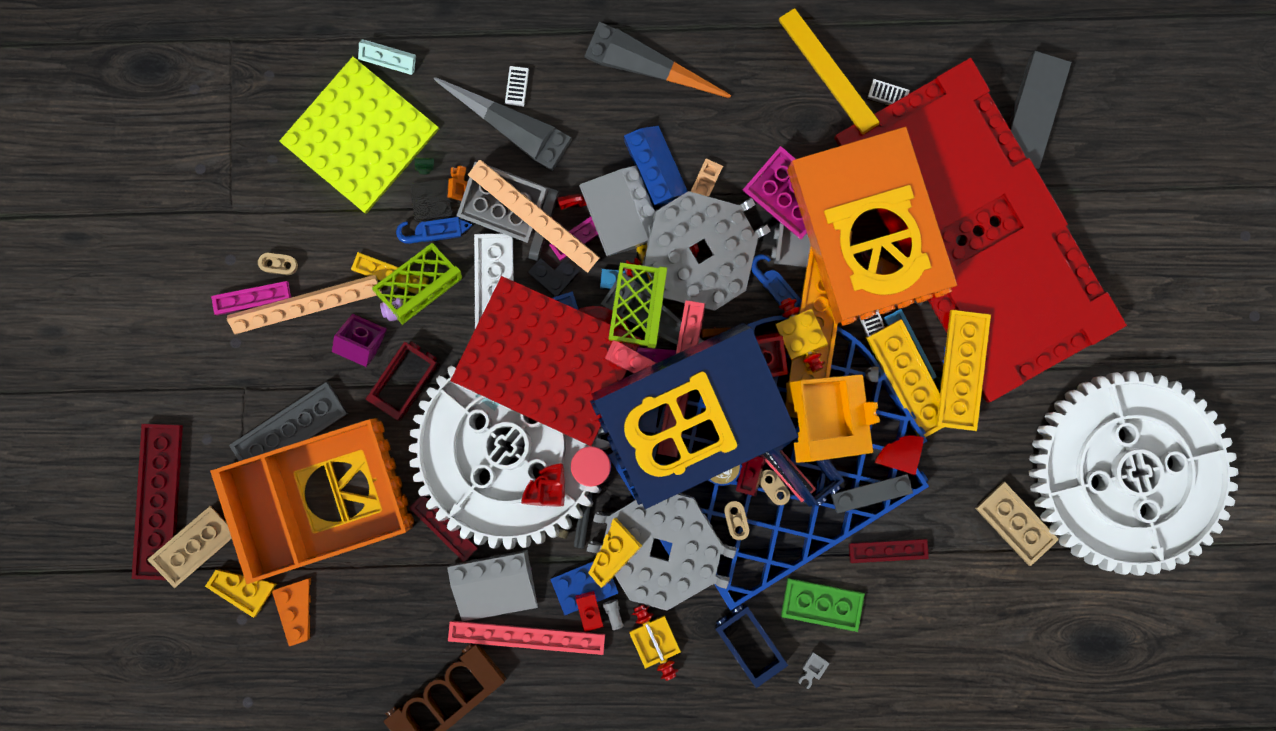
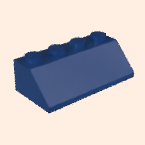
M659 126L640 128L624 135L626 147L634 165L638 167L654 209L666 205L688 192Z

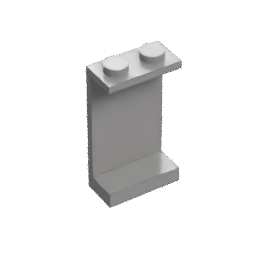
M780 223L778 228H775L773 239H777L776 247L773 246L771 252L774 264L806 268L810 249L808 235L806 234L800 240Z

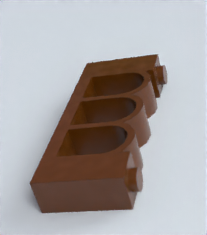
M470 643L462 650L464 654L460 659L450 665L445 676L434 678L426 686L423 694L412 696L404 706L401 705L398 709L394 706L386 713L388 717L383 722L390 731H423L410 714L411 703L422 702L441 723L432 731H447L501 686L507 678L480 644L473 646ZM457 666L468 668L483 686V689L471 699H468L452 678L453 668ZM435 684H443L448 687L462 705L449 717L445 715L431 696V688Z

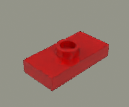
M594 591L576 595L575 598L584 632L603 627Z

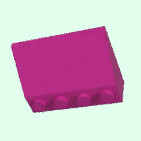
M780 146L745 186L743 191L801 240L807 232L787 171L792 160L796 159Z

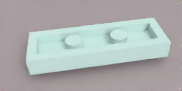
M364 39L359 42V60L410 75L414 73L415 54Z

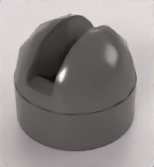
M879 367L867 368L865 371L866 379L870 382H878Z

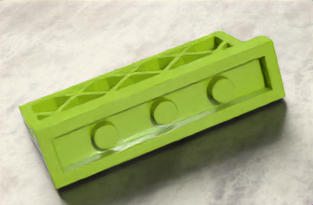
M431 243L372 287V290L403 325L462 280L461 271L456 266L454 267L438 248ZM433 250L436 254V260H425L426 254ZM414 263L422 264L421 272L410 271L411 265ZM425 264H435V271L424 272ZM438 265H447L449 268L445 273H437ZM399 274L407 275L406 283L395 282L396 277ZM410 275L420 276L419 284L409 283ZM423 276L434 277L431 284H422ZM384 286H391V294H382L379 290ZM405 287L404 295H394V288ZM408 287L419 288L418 294L407 296ZM393 298L404 300L403 305L397 310L392 305Z
M620 263L609 340L645 345L649 348L656 347L667 273L666 267L654 268ZM623 268L631 269L635 276L626 281L622 275ZM645 272L654 273L653 280L646 284L641 275ZM638 278L644 287L635 292L630 283ZM625 286L633 293L626 300L619 294L620 290ZM647 289L651 294V299L643 303L638 294ZM636 297L641 306L632 311L627 302ZM624 305L630 314L621 320L617 314V309ZM644 308L648 313V318L640 322L635 313ZM633 316L639 325L629 330L624 321ZM620 324L628 332L622 337L613 336L614 329ZM641 327L646 333L645 340L636 339L632 333Z

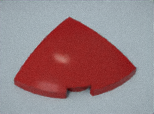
M572 194L557 198L561 210L577 204L580 207L587 205L583 194Z
M903 436L891 444L888 443L879 452L875 463L915 475L924 437Z
M554 464L539 471L541 475L535 481L530 480L521 500V503L526 505L564 506L565 477L563 464Z

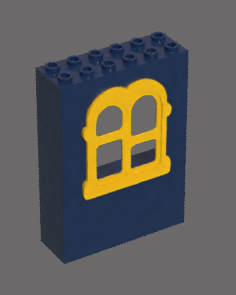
M744 323L591 394L593 400H590L596 416L601 414V418H598L604 433L609 432L610 435L606 437L613 452L618 451L615 454L621 469L626 468L623 471L630 487H635L631 489L638 505L643 504L644 509L799 437L751 327ZM697 389L706 406V410L690 419H684L676 400L679 396ZM664 403L669 404L675 417L676 425L656 435L649 436L643 434L638 426L641 415ZM712 420L719 435V441L695 453H689L682 440L681 433L703 421ZM672 438L681 457L678 461L669 465H659L653 460V448L659 442Z

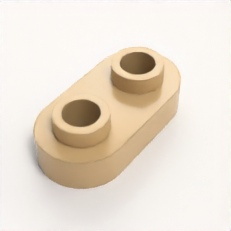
M264 253L258 259L259 268L267 273L292 275L298 268L296 259L289 255ZM272 260V265L268 267V261ZM287 263H291L289 269L286 268Z
M762 471L759 482L762 489L774 504H786L790 499V492L774 471ZM767 476L772 477L771 483H766L765 478ZM778 492H783L784 497L782 499L777 498Z
M731 501L724 508L729 533L734 539L743 540L749 534L745 510L741 503ZM732 507L737 508L736 514H731L730 510ZM741 526L742 532L736 533V527Z

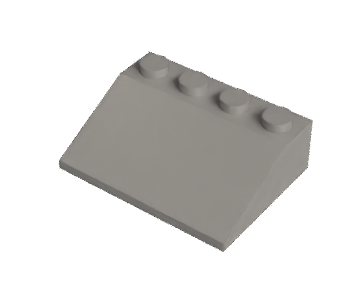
M489 166L539 208L543 209L550 188ZM469 177L457 217L528 243L534 229Z
M637 165L617 170L579 185L606 256L636 249L647 244L655 211Z
M528 550L454 563L447 567L451 589L462 622L538 608Z

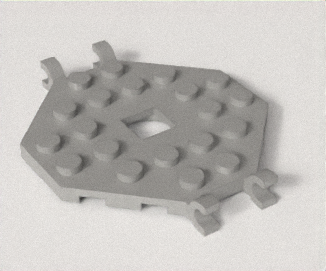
M688 191L654 212V221L647 242V251L641 266L667 268L663 298L684 304L686 300L705 303V309L715 311L746 291L758 238L770 232L768 225L761 226L754 231L744 215V211L756 205L752 198L736 205ZM704 239L712 252V256L698 264L689 247ZM647 272L651 280H653L654 273Z
M679 493L647 509H644L643 504L638 505L637 501L634 500L611 515L601 511L595 513L594 522L607 523L605 536L610 530L613 518H617L642 545L640 550L615 575L630 601L669 610L713 584L727 589L730 577L717 575L721 554L734 559L737 547L723 545L694 497ZM654 538L672 543L669 560L651 555ZM591 540V543H588L587 551L598 553L603 544Z

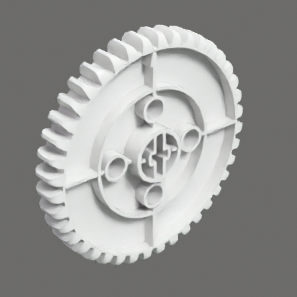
M449 366L447 369L450 378L438 376L436 381L440 388L436 390L429 387L426 392L432 399L430 402L420 401L419 403L420 408L425 411L424 415H414L413 420L420 424V428L410 430V436L418 439L417 443L409 446V451L418 455L417 458L410 461V467L420 469V472L413 476L414 482H424L425 484L418 491L419 495L431 496L426 507L428 509L440 508L436 514V519L438 521L450 519L447 524L449 531H456L461 528L460 537L462 539H469L474 535L475 544L482 545L488 540L491 548H498L502 541L506 549H513L517 541L522 548H526L531 544V537L537 544L544 543L546 538L545 532L552 538L558 537V524L564 529H570L572 522L569 516L581 519L584 514L579 506L593 505V501L588 496V493H600L601 491L599 485L590 487L580 484L575 480L571 472L573 456L577 451L584 447H589V445L539 422L531 424L528 417L451 382L450 380L456 367ZM484 415L486 424L482 429L478 430L475 426V420L478 416ZM601 427L593 447L605 450L611 446L608 441L601 439V436L605 435ZM511 429L507 435L502 434L504 431ZM507 442L512 443L511 446L514 448L512 452L507 451L509 449L506 446ZM512 458H519L515 463L508 465ZM541 463L545 468L554 464H563L565 477L564 506H535L521 503L526 486L530 480H536L533 475V469L537 464ZM487 469L490 472V480L487 484L483 485L480 482L479 475L481 471Z
M1127 371L1122 374L1118 372L1109 373L1106 377H1094L1091 383H1080L1077 390L1066 392V401L1060 400L1054 404L1055 410L1058 413L1050 412L1045 415V419L1050 425L1038 427L1037 431L1043 436V440H1033L1032 445L1039 450V454L1030 455L1029 458L1031 462L1037 464V469L1030 470L1029 476L1038 478V483L1031 485L1030 488L1032 492L1041 494V497L1037 498L1034 504L1036 507L1046 508L1040 517L1042 521L1053 522L1049 527V532L1053 535H1061L1059 538L1060 545L1071 547L1072 555L1084 557V561L1087 564L1098 565L1102 570H1114L1116 573L1123 575L1129 572L1137 576L1144 575L1145 572L1158 574L1161 568L1171 571L1175 569L1176 563L1187 564L1190 558L1189 555L1199 556L1202 554V548L1199 544L1210 546L1213 543L1210 532L1218 534L1222 532L1223 528L1218 523L1219 519L1229 520L1230 514L1224 508L1225 506H1234L1235 500L1228 496V493L1238 489L1236 483L1230 482V477L1238 475V469L1229 465V462L1237 459L1236 453H1227L1226 448L1232 445L1231 438L1221 437V434L1226 430L1225 425L1213 423L1217 419L1218 414L1215 411H1204L1207 407V402L1204 399L1194 400L1195 392L1192 389L1182 390L1180 382H1168L1167 377L1162 375L1153 377L1149 372L1139 374L1134 371ZM1121 428L1125 432V439L1123 441L1119 438V430ZM1169 457H1171L1173 460V466L1171 469H1169L1167 465ZM1094 475L1097 476L1099 481V484L1096 487V489H1094L1091 485V480ZM1143 504L1146 507L1144 517L1140 514V508Z

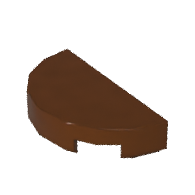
M701 328L700 337H713L731 328Z

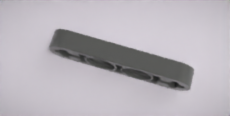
M552 188L548 190L542 209L550 217H553L558 201L557 198L559 197V191ZM537 231L535 232L528 258L536 261L539 260L545 243V238Z

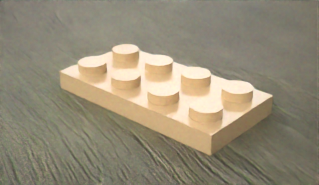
M1002 482L975 507L1029 566H1032L1059 540L1049 532L1050 529L1005 482Z
M209 506L147 560L176 588L232 539L227 522L212 506Z

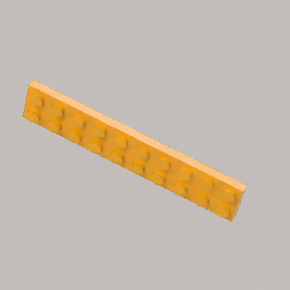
M850 231V244L852 238V231ZM811 244L799 314L809 309L813 310L828 342L827 346L815 350L814 353H821L822 355L819 359L820 361H825V364L822 365L823 369L812 373V371H807L809 364L803 363L807 355L792 360L788 383L800 380L829 378L838 324L835 323ZM786 392L785 406L789 416L798 418L797 412H794V404L788 403Z

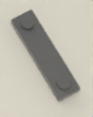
M908 474L837 492L831 496L835 511L838 514L909 495L913 491Z

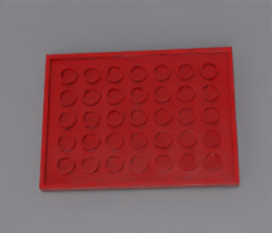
M501 276L450 381L584 444L593 446L602 426L598 418H601V414L596 416L590 400H593L591 394L624 379L628 371L605 359L612 344V341L609 340L610 324ZM616 327L613 336L622 337L628 332ZM619 342L636 352L640 346L638 344Z

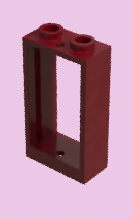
M404 341L366 398L367 401L397 421H402L439 366V363L435 361L437 357L429 352L424 354L420 351L421 347L412 341L410 344ZM410 350L431 365L399 411L378 396Z

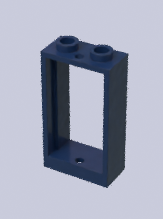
M798 425L795 427L796 432H800ZM793 440L768 451L808 506L821 505L827 500L825 497L829 493L832 495L841 488L839 485L844 482L828 459L815 461L830 483L816 495L812 496L779 452Z
M740 604L732 610L733 614L718 619L716 621L717 625L714 627L753 685L757 688L786 668L788 664L748 606ZM745 614L751 619L777 657L775 661L755 675L752 674L723 632L725 628Z

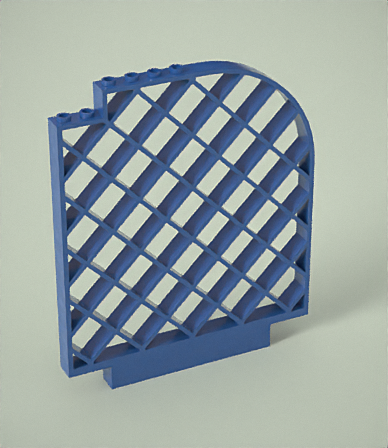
M773 316L750 323L748 326L754 332L755 327L773 322H782L789 318ZM837 326L836 334L846 339L849 345L844 367L831 365V371L840 372L842 376L863 375V378L866 379L865 372L850 369L856 347L871 367H879L878 382H874L870 402H878L881 384H883L902 414L900 416L876 410L877 416L900 421L896 441L900 437L905 436L908 424L915 436L914 430H916L920 437H924L923 444L927 442L924 436L925 430L922 427H918L914 420L916 419L914 413L911 412L910 414L907 408L904 409L887 376L871 352L853 335ZM785 354L786 360L792 361L790 356ZM779 376L773 377V379H774V381H775V383H776V386H777V381H778V377H779ZM777 387L780 393L786 394V388ZM701 395L699 402L688 400L687 405L697 407L696 415L701 413V408L706 409ZM667 403L663 405L658 428L656 427L657 434L662 431ZM698 424L692 427L691 436L686 434L681 436L682 438L689 439L687 449L689 453L692 451L694 441L710 445L716 443V441L695 437ZM798 438L792 441L789 459L795 465L820 471L815 491L816 495L823 489L826 475L819 466L804 462L796 463L794 443L798 442ZM658 444L655 445L652 451L653 460H655ZM872 444L873 449L881 451L884 447ZM616 450L608 456L634 497L631 489L635 487L629 486L623 473L626 468L621 469L615 456L618 453ZM866 454L858 455L854 474L837 471L840 476L853 478L851 489L859 487L860 480L870 483L879 481L861 476ZM890 468L887 479L896 477L897 469ZM917 468L916 474L913 476L919 485L912 488L913 493L898 497L893 501L891 499L883 501L881 508L872 514L854 509L846 511L841 533L832 539L813 534L819 508L816 505H812L806 533L779 526L784 505H778L773 525L747 519L748 524L772 529L766 558L739 552L741 540L735 539L734 547H737L734 559L731 558L727 574V577H730L727 589L721 588L716 584L714 585L731 611L928 488L926 475L922 471L919 472ZM734 481L731 484L737 485L738 482ZM715 484L713 485L708 509L700 507L703 513H707L706 517L709 522L712 515L726 518L725 513L713 511L719 486ZM758 487V491L765 492L762 487ZM783 492L777 493V495L780 496L779 499H782L784 497ZM746 494L743 504L746 516L751 499L749 494ZM790 494L791 499L799 500L795 495ZM825 502L821 504V506L835 509L833 504ZM852 513L867 516L850 527ZM738 526L737 533L739 534L742 532L741 526ZM778 531L805 537L801 558L792 564L772 559ZM811 539L826 542L809 553ZM660 540L670 556L672 543ZM737 556L765 563L759 585L752 589L731 585ZM771 564L784 567L783 570L768 578ZM732 590L744 594L733 600L728 591Z

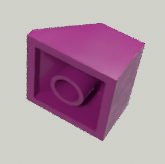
M352 314L334 335L332 352L367 367L375 357L387 329Z

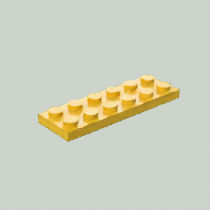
M950 310L936 426L977 431L991 319L989 314Z
M902 319L867 336L866 339L904 409H908L910 414L911 412L914 413L916 416L914 420L918 427H922L926 432L924 436L927 437L944 428L936 426L940 393Z

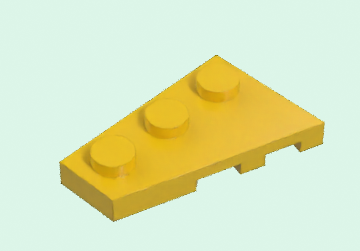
M613 518L610 530L603 540L604 543L588 573L601 588L642 547L617 518Z
M217 569L205 587L254 618L277 584L264 580L246 584L244 575Z

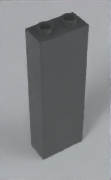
M1034 51L1028 59L1008 124L1027 159L1030 158L1036 170L1040 168L1072 63L1038 51Z

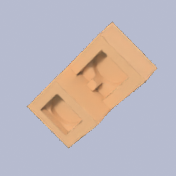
M705 159L691 192L709 197L723 166Z

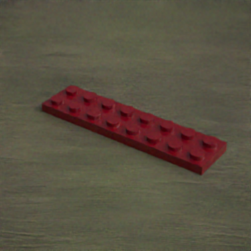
M141 424L132 579L166 580L147 559L176 535L183 425Z

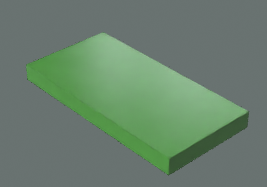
M787 578L781 617L858 632L865 593Z

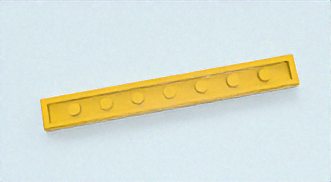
M794 8L779 18L781 25L862 135L878 126V119L797 10Z

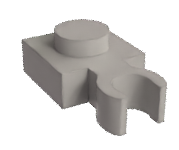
M811 652L802 666V669L806 672L799 677L798 683L801 684L803 679H807L808 684L805 687L809 689L812 685V679L815 677L819 680L830 663L814 652Z

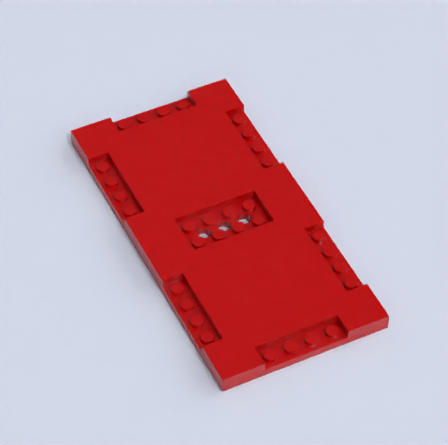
M969 58L941 74L933 81L875 113L874 115L878 119L879 125L862 135L854 124L835 135L834 139L838 146H843L903 127L907 128L957 282V286L952 288V292L938 298L933 295V298L928 299V302L946 333L948 332L950 310L991 315L982 395L986 402H992L1024 384L1025 381L1084 348L1096 344L1127 325L1108 292H1104L1066 227L1068 223L1032 161L1024 155L989 94L990 89L972 58ZM875 208L889 234L908 229L902 218L894 212ZM992 216H995L999 219V225L997 227H994L990 224V218ZM975 226L982 228L983 233L981 236L974 235L973 228ZM957 236L965 237L966 243L964 246H959L956 243ZM907 238L894 242L898 250L908 258L911 254L912 239Z

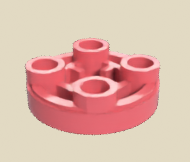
M593 446L584 447L577 451L572 458V475L577 482L584 486H598L608 478L611 472V460L600 448Z

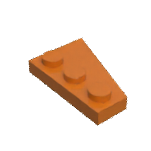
M311 578L272 591L289 647L310 639L309 603L311 600Z

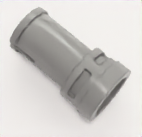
M618 599L603 603L606 614L609 616L612 630L624 627L619 613Z

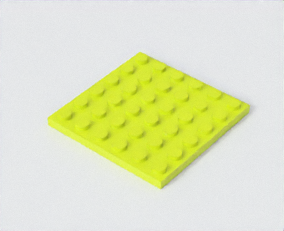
M352 57L279 142L367 214L437 133L439 127L356 58Z

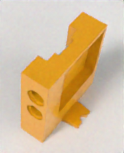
M863 375L800 380L786 383L788 403L794 404V412H797L800 432H797L799 436L798 442L794 443L796 463L873 453L870 425L879 423L880 418L876 414V409H878L877 402H866Z

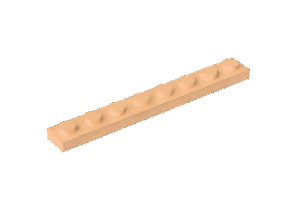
M479 160L469 172V177L587 273L600 259L596 253L482 160Z
M376 275L368 276L227 315V321L234 334L242 333L376 296L372 287L379 282Z

